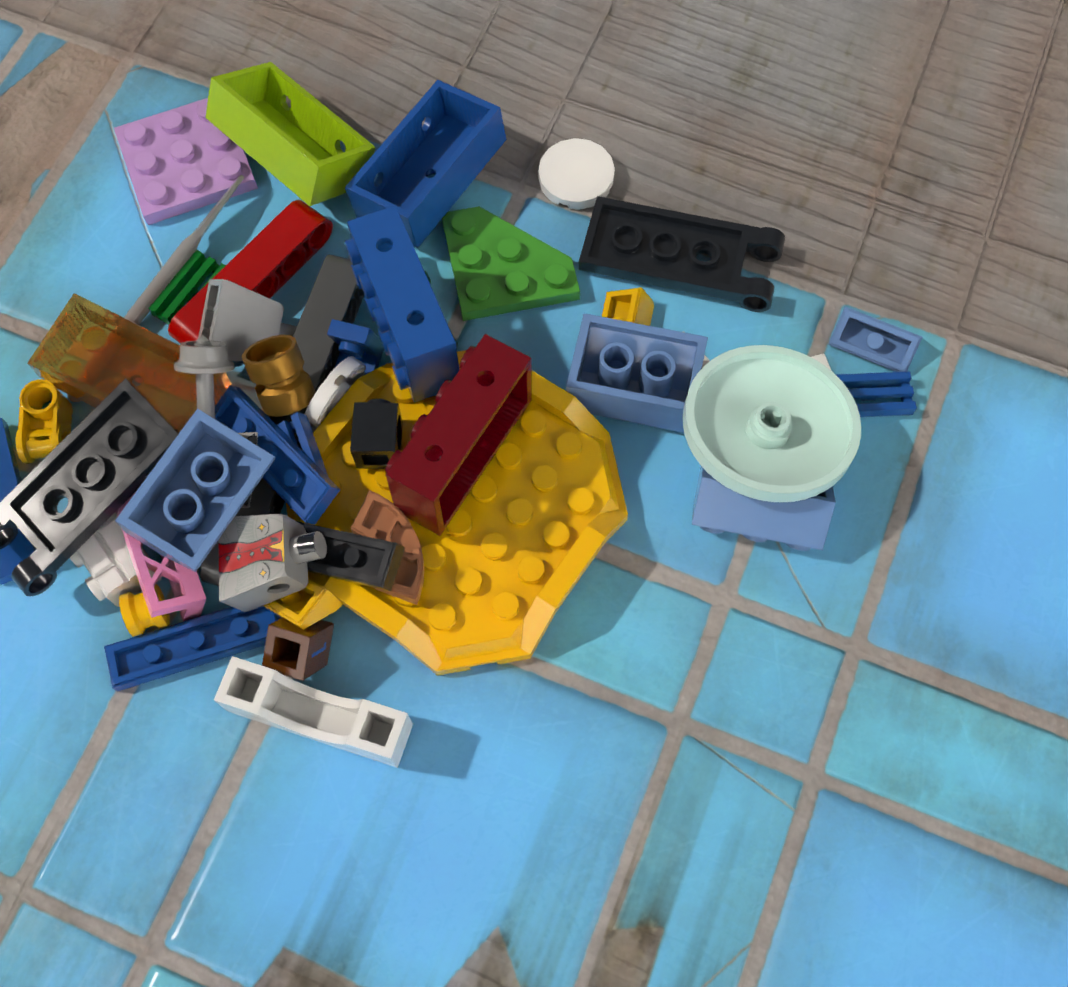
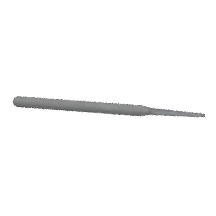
M243 175L237 178L194 232L181 242L67 391V397L70 401L80 402L150 312L148 308L196 251L201 238L243 181Z

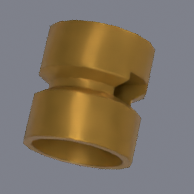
M291 335L271 336L252 344L244 351L242 360L251 382L256 384L257 397L265 414L269 416L289 415L309 405L316 391L309 373L303 370L305 362L295 337Z

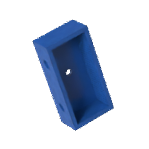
M437 80L345 186L356 218L396 205L413 246L418 248L507 140L500 107ZM430 174H436L432 178L427 177Z
M396 205L347 221L351 239L345 240L344 243L352 262V272L359 289L362 288L366 296L364 300L373 322L376 321L383 349L386 355L391 357L393 362L392 369L400 390L408 388L414 403L437 395L442 384L448 379L452 381L460 370L456 342Z

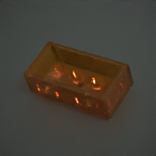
M75 293L27 363L40 379L53 383L57 389L95 408L125 378L130 382L135 378H142L141 385L136 387L179 432L197 410L196 374L182 373L174 370V363L180 357V345ZM226 372L213 374L215 406L229 385H232Z

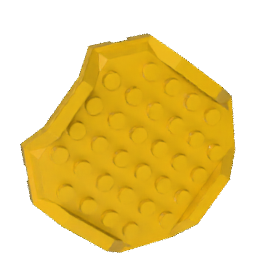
M466 350L457 351L459 369L461 359ZM393 362L387 363L358 378L313 432L328 477L341 489L315 524L316 526L352 533L351 527L369 490L393 503L386 478V469L356 468L350 452L354 402L385 399L391 403H398L403 420L401 451H403L411 440V431L414 424L421 415H428L436 404L437 396L435 395L414 403L408 388L400 390L392 369ZM532 371L531 402L441 536L408 518L418 537L424 559V583L417 605L378 591L373 587L308 572V579L328 589L344 606L398 642L437 676L470 670V667L495 662L497 664L530 659L562 603L603 545L627 521L628 512L610 433L575 396ZM286 503L287 516L295 521L305 523Z

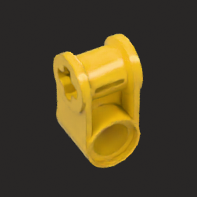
M37 379L26 384L21 390L19 397V423L15 441L18 457L24 464L33 463L35 459L45 458L71 433L72 404L53 383L43 379ZM52 400L49 406L41 409L46 402Z

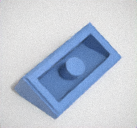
M844 307L828 345L896 372H906L923 337L851 308Z

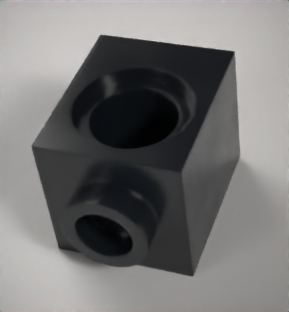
M385 399L354 402L350 452L356 468L386 469L391 456L397 450H401L403 420L398 403H391Z

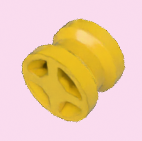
M155 584L154 589L159 602L164 601L165 597L160 587ZM127 592L119 596L122 618L132 637L144 634L146 628L152 626L163 628L170 625L169 613L151 618L143 592L136 595L132 592Z

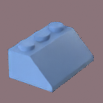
M584 313L566 384V391L575 396L593 415L684 433V404L693 379L702 369L708 337Z
M197 408L116 518L115 522L125 533L160 555L196 572L274 462L275 456Z
M701 466L693 506L692 525L700 526L701 529L710 533L718 534L727 531L742 534L746 539L755 542H765L767 540L782 542L790 548L800 551H807L811 548L823 550L836 504L833 486L825 492L805 500L768 502L744 496L725 487Z

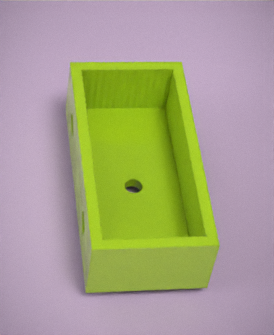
M272 62L211 77L205 118L309 206L347 193L345 186L375 152L376 147ZM286 96H288V98L291 101V108L288 106L286 102ZM340 141L345 145V152L341 149Z

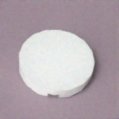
M573 138L560 141L548 148L540 160L538 179L542 192L551 202L557 205L559 203L568 205V209L580 210L593 207L597 196L605 198L608 196L614 181L615 167L611 155L601 145L591 140Z
M354 356L347 357L340 362L327 376L311 399L305 415H307L313 432L354 382L364 376L366 366Z

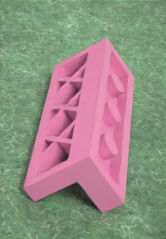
M133 495L116 511L117 517ZM122 529L151 618L180 611L183 621L200 617L206 602V596L197 571L194 572L160 555L162 559L161 564L144 556L141 550L143 543L128 535ZM148 569L155 572L152 578L150 577ZM161 576L169 579L175 598L159 602L154 586Z

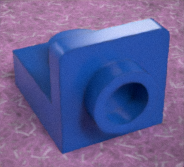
M332 319L327 335L339 345L338 350L340 353L335 367L347 357L354 356L365 364L366 370H364V375L377 369L384 351L380 338L368 327Z

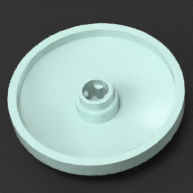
M770 345L745 346L729 350L715 357L693 379L683 409L685 438L699 464L708 474L725 487L757 500L795 502L825 492L834 486L846 473L860 445V414L848 388L822 363L803 353L784 347Z

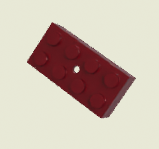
M487 334L482 337L476 347L470 346L466 350L460 362V370L452 381L448 379L442 384L436 396V404L428 415L423 414L418 418L411 431V440L403 451L397 450L391 456L386 466L385 473L393 504L407 518L441 536L531 402V357Z

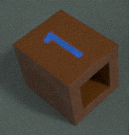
M284 618L269 624L262 666L274 669L285 676L304 681L327 666L334 623L320 620L304 630Z

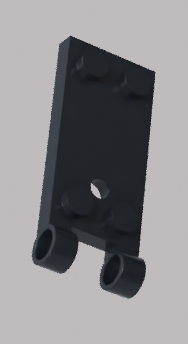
M597 196L579 258V270L739 302L743 308L749 311L764 312L771 308L775 287L772 282L764 278L740 276L746 251L750 252L755 259L763 262H775L782 256L785 235L780 230L772 227L759 228ZM705 253L710 256L711 260L706 262L700 261L696 256Z
M126 378L0 502V549L8 546L16 538L18 529L36 548L28 558L21 561L14 568L11 574L12 580L26 596L39 595L55 582L57 578L56 571L139 489L180 433L153 403ZM63 498H68L66 509L59 513L57 510L59 501Z

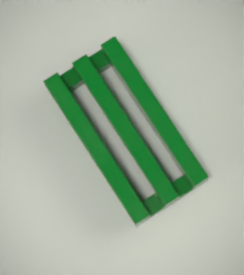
M196 249L148 308L152 316L169 325L176 313L198 293V287L210 272L213 275L209 279H212L226 265L222 263L218 265L215 259L210 256L206 258L202 252Z

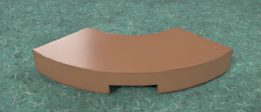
M369 490L351 527L352 533L398 543L405 547L392 591L375 589L417 605L424 583V559L418 537L410 521L398 507L394 506L392 502L383 496Z

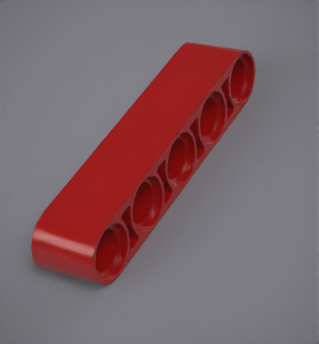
M295 200L280 212L212 279L228 280L267 298H271L325 245L331 236L333 224L329 219L302 200ZM208 283L172 318L168 327V333L177 342L182 343L198 339Z

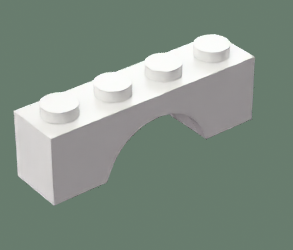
M232 656L214 698V701L228 712L398 768L413 727V722L408 713L366 699L355 700L332 695L299 683L274 669Z

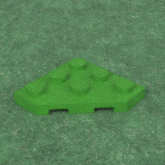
M480 206L450 211L442 218L463 321L580 300V289L573 261L568 255Z

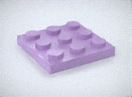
M208 98L114 128L143 217L148 225L218 202L240 175H243L244 179L231 197L258 189L244 150L205 118Z

